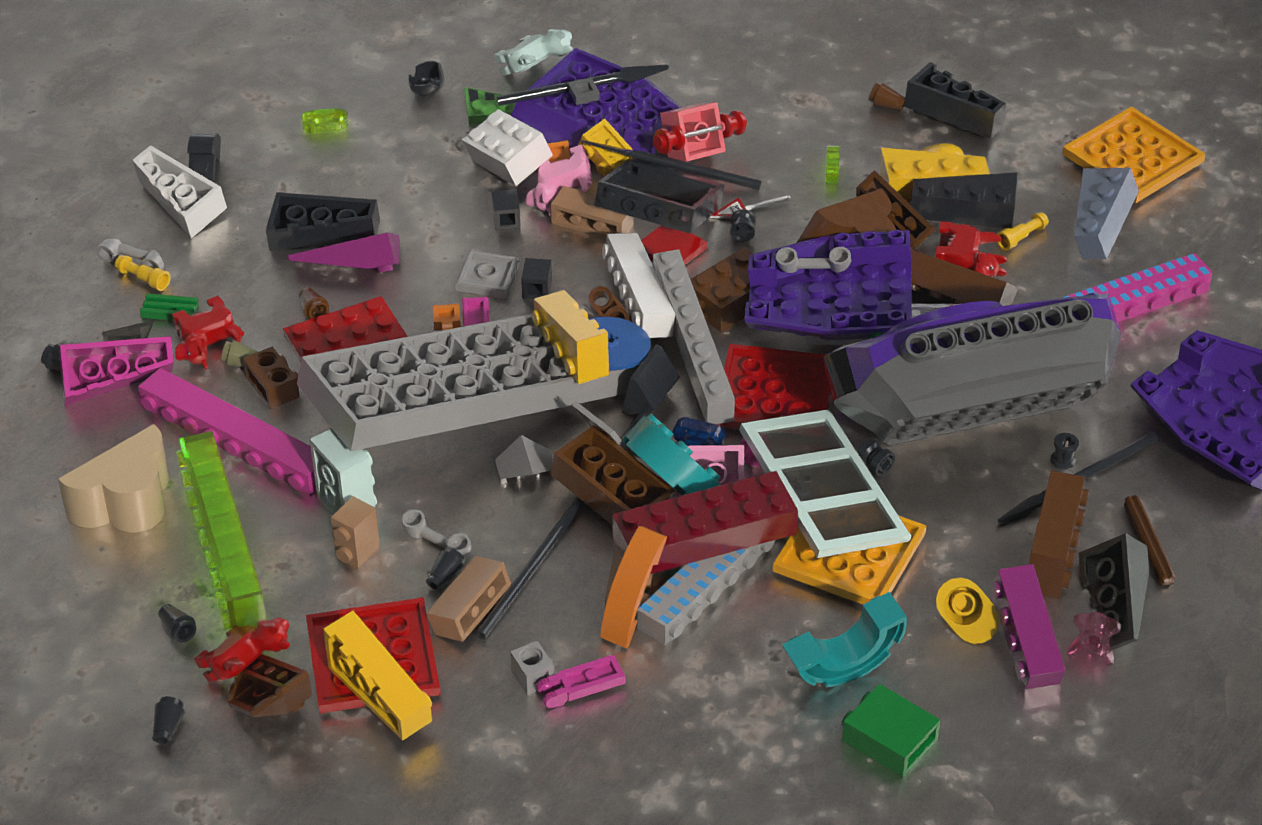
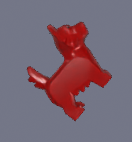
M940 222V245L936 248V258L993 278L995 276L1002 277L1007 275V272L999 267L1000 264L1007 262L1005 256L979 252L980 244L1002 241V238L995 234V232L979 231L968 224Z
M219 296L207 300V304L212 306L211 311L206 310L192 316L188 315L184 310L172 314L173 322L177 325L174 327L176 334L181 337V344L175 347L176 360H188L194 365H202L207 370V346L232 337L239 343L241 342L245 333L241 327L234 324L231 311L225 307L223 300Z
M278 617L272 620L258 621L257 627L235 625L226 632L228 638L218 648L210 652L207 650L202 651L194 658V661L198 668L211 669L203 673L208 682L230 679L243 671L264 651L280 652L281 650H287L290 646V643L287 642L289 622Z

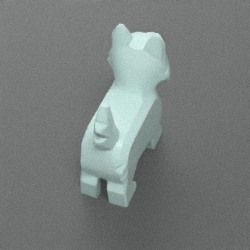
M556 29L548 30L546 36L542 34L527 35L519 40L520 43L507 51H499L494 54L496 63L507 62L508 64L499 68L502 76L522 72L546 59L551 54L561 57L566 53H570L573 50L570 46L572 36L566 30Z

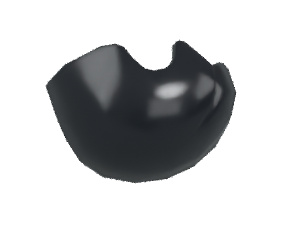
M425 61L416 65L415 75L409 74V87L411 91L420 96L437 93L444 85L445 80L441 63Z

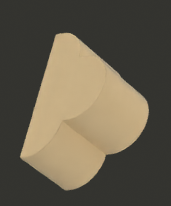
M153 424L58 478L67 519L74 525L83 528H97L111 523L118 530L129 533L149 530L163 519L165 503L162 491L168 485L169 471L162 434L157 426Z

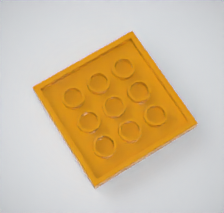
M1132 106L1063 146L1062 151L1064 156L1084 169L1131 168L1139 190L1134 200L1135 203L1203 163L1206 155Z
M821 488L814 499L837 496L839 494ZM865 503L807 512L825 541L891 529L878 508ZM899 516L911 534V539L908 542L820 558L816 557L797 526V534L790 536L773 563V572L863 605L876 596L892 592L926 534L927 525Z

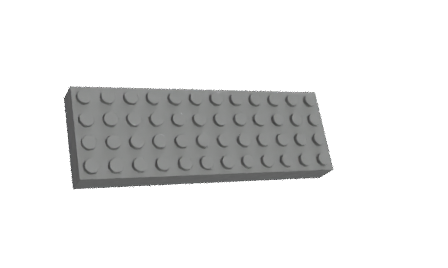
M587 304L578 305L579 310L584 309L588 313V319L598 317ZM532 314L303 356L297 385L348 449L356 451L570 406L575 401L584 403L627 393L630 378L642 363L629 369L609 370L608 376L578 384L572 375L567 374L564 362L561 358L558 359L556 357L553 346L550 342L547 343L545 341L541 328L535 326Z

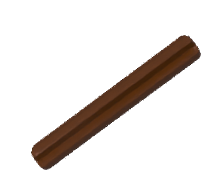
M1137 495L1127 496L1124 507L1140 542L1147 545L1148 559L1159 583L1162 586L1172 585L1175 579L1174 571L1140 498Z

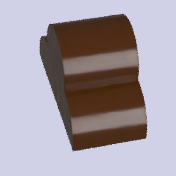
M879 189L818 209L796 243L839 233L853 234L867 231L889 232L896 230L892 221L887 217L892 209L891 201Z

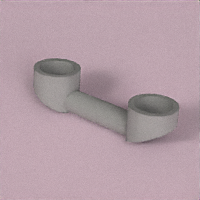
M112 238L102 241L96 249L98 256L106 262H113L119 254L141 259L142 265L145 264L154 269L164 268L161 256L154 249H151V251L125 245L120 240Z
M785 247L777 252L776 261L779 268L787 273H794L798 269H832L833 272L838 273L849 267L851 253L845 247H836L830 252L829 258H798L797 252L793 248Z
M412 509L405 512L402 516L404 530L409 536L413 538L423 537L444 549L447 547L454 548L464 557L471 551V541L466 534L458 533L447 538L427 527L422 511Z

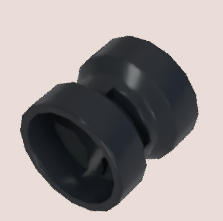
M873 438L866 440L857 451L864 464L869 466L871 472L876 476L881 477L885 475L894 465L895 454L889 449L881 448V444Z

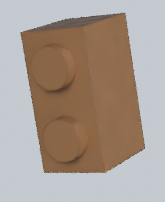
M352 496L331 517L336 557L343 563H349L359 569L380 548L376 508Z

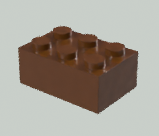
M745 247L690 279L697 299L705 301L704 313H707L706 322L720 332L745 318L746 302H749L750 298L749 255L753 254Z

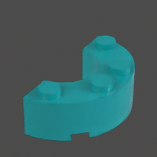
M651 413L647 417L643 415L621 439L681 495L721 485L717 482L721 477L709 466L704 470L690 457L693 451L682 441L676 444L671 439L674 434Z
M887 592L863 604L862 613L858 621L840 636L819 640L812 637L808 631L800 636L791 638L782 646L800 676L807 683L814 686L817 683H824L826 687L840 686L867 675L890 657L891 654L888 650L895 641L897 644H900L905 634L907 616L892 594Z

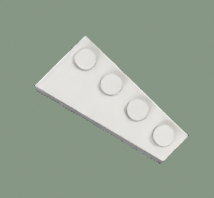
M151 145L132 160L139 182L190 238H193L227 208L222 189L219 185Z

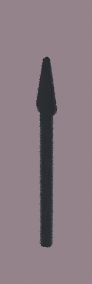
M669 65L624 67L620 72L591 78L596 86L621 81L632 83L669 69ZM570 82L496 96V102L498 106L566 93L569 92L568 83Z
M582 140V143L628 155L640 161L760 190L761 180L641 150H629Z
M1151 432L1073 475L1086 477V481L1158 441V436L1155 432ZM1046 490L1027 498L998 519V523H1003L1042 506Z

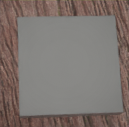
M469 251L456 282V291L507 299L520 266V258Z

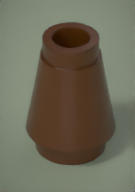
M875 83L868 99L875 106L902 111L905 103V97L884 83Z
M309 287L300 291L299 298L305 316L308 319L329 313V303L324 297Z

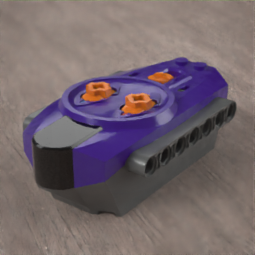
M1094 292L1084 296L1006 306L994 301H979L946 306L906 320L890 328L883 335L837 348L823 357V365L834 405L849 418L874 432L883 443L893 446L1073 407V403L1078 398L1081 401L1088 400L1097 393L1098 389H1102L1108 384L1109 373L1121 339V332L1109 294Z

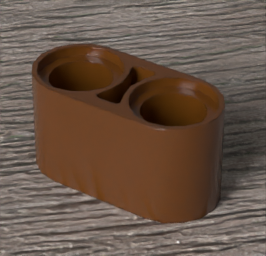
M597 286L590 291V309L598 317H616L629 321L627 310L607 287ZM598 298H606L608 300L603 306L595 304Z

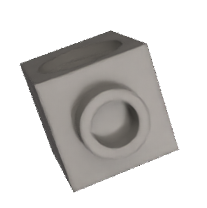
M538 641L522 645L510 651L511 671L527 696L538 691L536 688L538 681L554 675V664Z

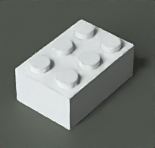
M499 109L462 139L473 162L515 186L553 155L541 132Z

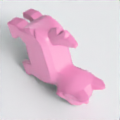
M582 145L570 148L572 157L569 160H559L551 164L548 159L538 167V185L527 193L526 204L528 206H537L542 211H548L551 217V203L563 186L573 189L581 187L582 192H586L592 185L591 167Z

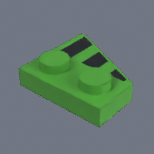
M468 87L464 88L469 124L483 123L498 109L511 116L516 104L498 106L496 96H501V94Z

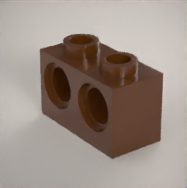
M273 346L243 358L247 380L270 410L300 398L297 385L298 373L288 367L284 355H279Z

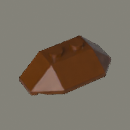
M874 170L856 187V196L858 197L881 189L888 196L892 205L891 212L887 217L892 221L896 230H910L911 249L917 248L935 228Z
M261 654L243 671L234 676L227 703L231 708L252 717L292 713L302 708L305 704L304 701L312 696L310 677L306 670Z

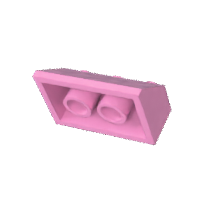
M744 445L688 446L693 451L690 457L704 470L708 466L711 467L721 477L717 481L721 485L744 479ZM676 491L675 497L682 496Z

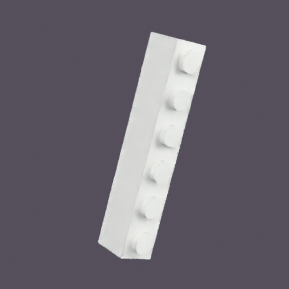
M638 233L607 234L606 244L602 246V256L608 262L609 273H612L614 276V284L619 287L620 298L625 301L628 314H631L632 322L645 330L649 338L673 337L675 312Z

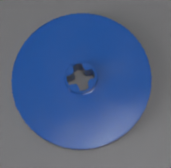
M616 317L589 319H595L599 323L598 330L605 329L608 332L609 370H624L635 367L642 363L649 355L650 338L645 330L637 324Z

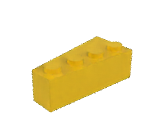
M565 290L535 298L534 310L531 312L533 322L536 327L539 326L541 328L545 341L547 343L550 342L553 346L556 357L558 359L561 358L564 362L567 374L572 375L578 384L608 376V332L605 329L598 330L599 323L595 319L589 320L588 313L584 309L579 310L578 303Z
M351 611L323 629L328 668L396 735L404 740L432 722V702L429 696L418 688L354 611Z

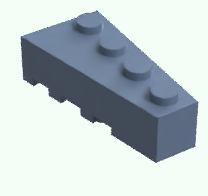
M1131 168L1083 169L1074 232L1082 259H1107L1139 192Z

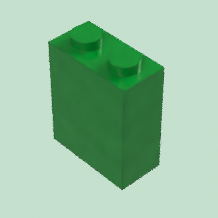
M879 683L872 692L868 691L864 694L860 704L854 711L850 710L845 714L841 723L843 727L842 741L901 777H904L938 740L941 719Z

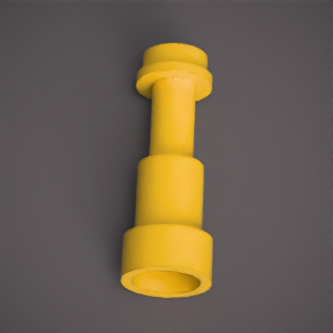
M1043 212L1035 213L1027 223H1019L1012 228H1005L998 232L997 235L1002 238L1001 242H997L998 246L1004 251L1012 249L1019 241L1028 237L1031 231L1035 229L1043 230L1049 223L1047 216Z
M120 255L116 259L115 268L123 274L126 272L133 273L138 279L149 283V286L156 290L163 291L170 283V273L163 269H154L145 264L140 266L132 262V258L127 255Z

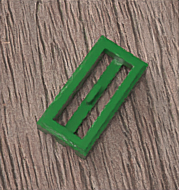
M146 293V301H143L140 315L141 318L173 321L172 314L184 310L188 315L192 316L196 314L199 306L198 298Z

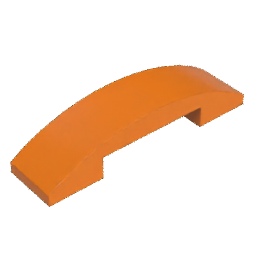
M643 526L637 528L612 583L603 615L600 638L623 648H629L638 622L635 616L652 567L653 565H658L667 536Z

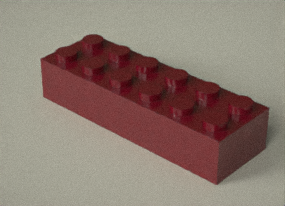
M772 471L612 514L613 540L623 558L639 526L667 536L658 565H653L650 574L796 535L798 509L777 471Z

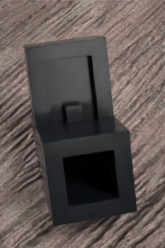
M191 133L187 153L189 154L188 168L212 182H215L216 161H220L221 136L218 133Z

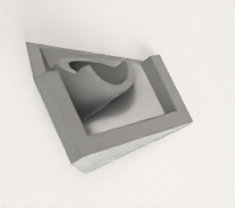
M522 435L495 459L501 483L506 482V478L517 477V480H520V476L532 474L539 476V473L550 471L551 474L553 463L549 449Z

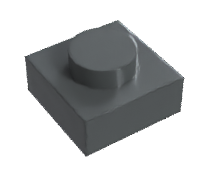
M592 78L568 83V91L576 105L600 100V92Z

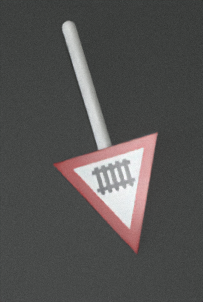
M786 195L744 206L738 197L716 211L709 218H731V215L737 210H753L790 200L791 196Z

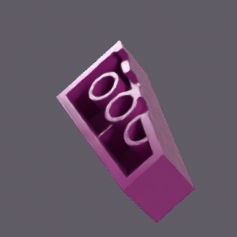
M1034 565L999 569L995 581L992 582L990 600L999 613L1000 626L1015 661L1018 679H1022L1025 689L1060 684L1066 670Z

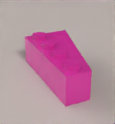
M171 336L60 345L59 358L64 406L145 381L159 368L172 372L174 360Z

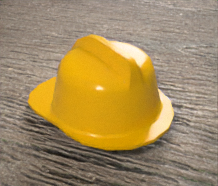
M960 577L948 580L939 588L936 596L937 609L960 638L972 644L984 643L992 639L999 627V613L978 585L969 579Z

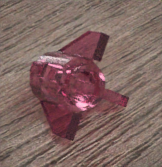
M1099 612L1075 615L1073 623L1080 632L1069 646L1067 656L1071 659L1082 653L1084 649L1088 653H1100V657L1108 667L1113 665L1114 655L1109 639L1120 632L1121 625L1119 622Z

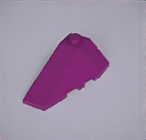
M387 232L288 255L289 261L377 269L378 273L392 271L394 265L400 264L399 235Z

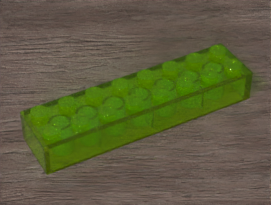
M213 431L179 438L181 450L176 451L179 467H184V470L179 471L183 487H189V490H185L188 506L195 508L191 510L194 526L201 528L197 530L200 547H206V550H202L206 567L213 569L208 572L212 588L219 590L215 592L218 609H221V611L225 610V612L221 613L224 630L231 629L235 625L257 627L258 621L266 620L263 594Z

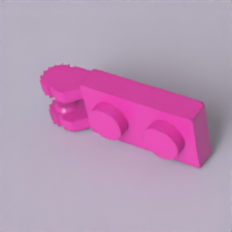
M610 655L559 671L558 674L541 679V681H538L536 688L541 695H545L543 702L547 708L551 709L562 706L567 700L572 701L625 684V675L615 656Z

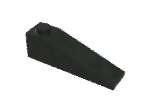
M1125 533L1079 552L1080 579L1083 586L1087 587L1091 597L1089 600L1091 605L1096 608L1099 614L1100 626L1109 647L1113 650L1138 640L1149 576L1147 545Z

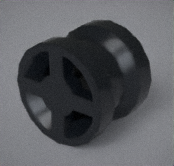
M746 209L735 211L731 215L730 235L739 242L750 241L755 236L756 217L754 213Z

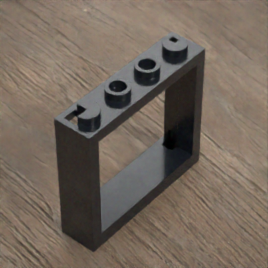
M630 158L598 181L594 206L690 234L720 209L725 185ZM633 166L638 167V173L633 172ZM628 187H637L643 190H647L667 197L685 201L694 205L692 207L674 201H670L643 192L632 190ZM683 210L690 212V216H682Z

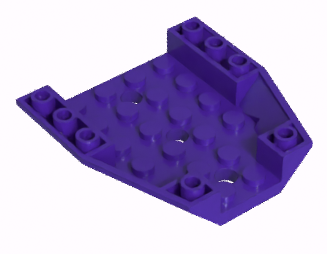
M575 48L527 90L620 72L623 67ZM643 78L632 83L621 81L596 86L600 92V100L587 104L576 105L569 92L517 102L511 116L541 132L547 144L568 140L570 148L578 146L584 133L603 119H606L633 150L655 154L653 137L656 130L663 128L660 113L683 107L650 80ZM588 158L589 163L594 164L592 160ZM633 166V171L638 172V167Z
M892 230L889 232L867 231L853 234L839 233L749 255L750 298L749 302H746L745 323L749 328L779 333H794L804 337L807 335L824 340L868 339L883 335L890 328L912 318L910 230ZM789 247L797 252L798 258H829V254L834 248L845 247L851 253V263L847 269L838 273L833 272L832 269H798L794 273H787L777 265L776 254L780 249Z
M1196 330L1181 342L1176 361L1158 375L1147 370L1133 381L1130 387L1181 443L1250 485L1262 490V350ZM1227 414V415H1231V416L1226 418V417H1223L1222 415Z

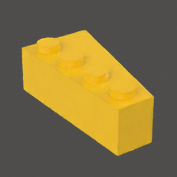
M881 147L880 176L907 202L912 201L914 179L990 174L986 159L982 156Z

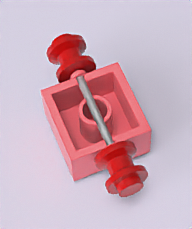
M717 102L699 103L662 112L660 116L663 128L656 130L653 144L660 153H667L669 158L685 162L726 152L724 138H729L732 134H743L746 130L747 119L739 110L731 111L729 115L726 113L719 114Z

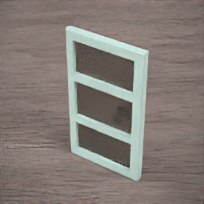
M830 410L741 423L739 431L764 472L777 471L798 509V527L817 558L904 543L911 539V534Z

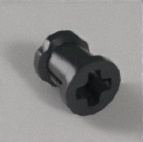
M1060 433L1054 438L1055 452L1052 453L1050 461L1055 468L1067 470L1074 467L1076 463L1074 454L1079 448V440L1073 434ZM1062 455H1065L1064 462L1061 461Z

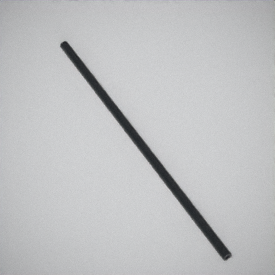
M652 412L638 413L620 438L622 439L643 415L647 417ZM576 496L476 631V635L480 639L485 640L585 505L580 498Z

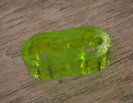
M341 108L309 110L301 116L302 128L308 133L338 132L345 130L349 125L348 113Z
M827 145L825 184H838L840 146Z

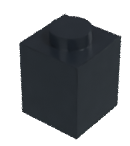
M517 189L491 191L495 230L521 228Z
M525 258L521 277L522 298L535 299L548 295L552 282L551 260Z

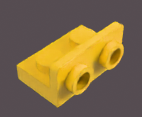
M603 119L584 133L578 144L583 146L586 156L592 160L598 172L604 177L628 159L633 158L582 143V140L633 150L606 119Z

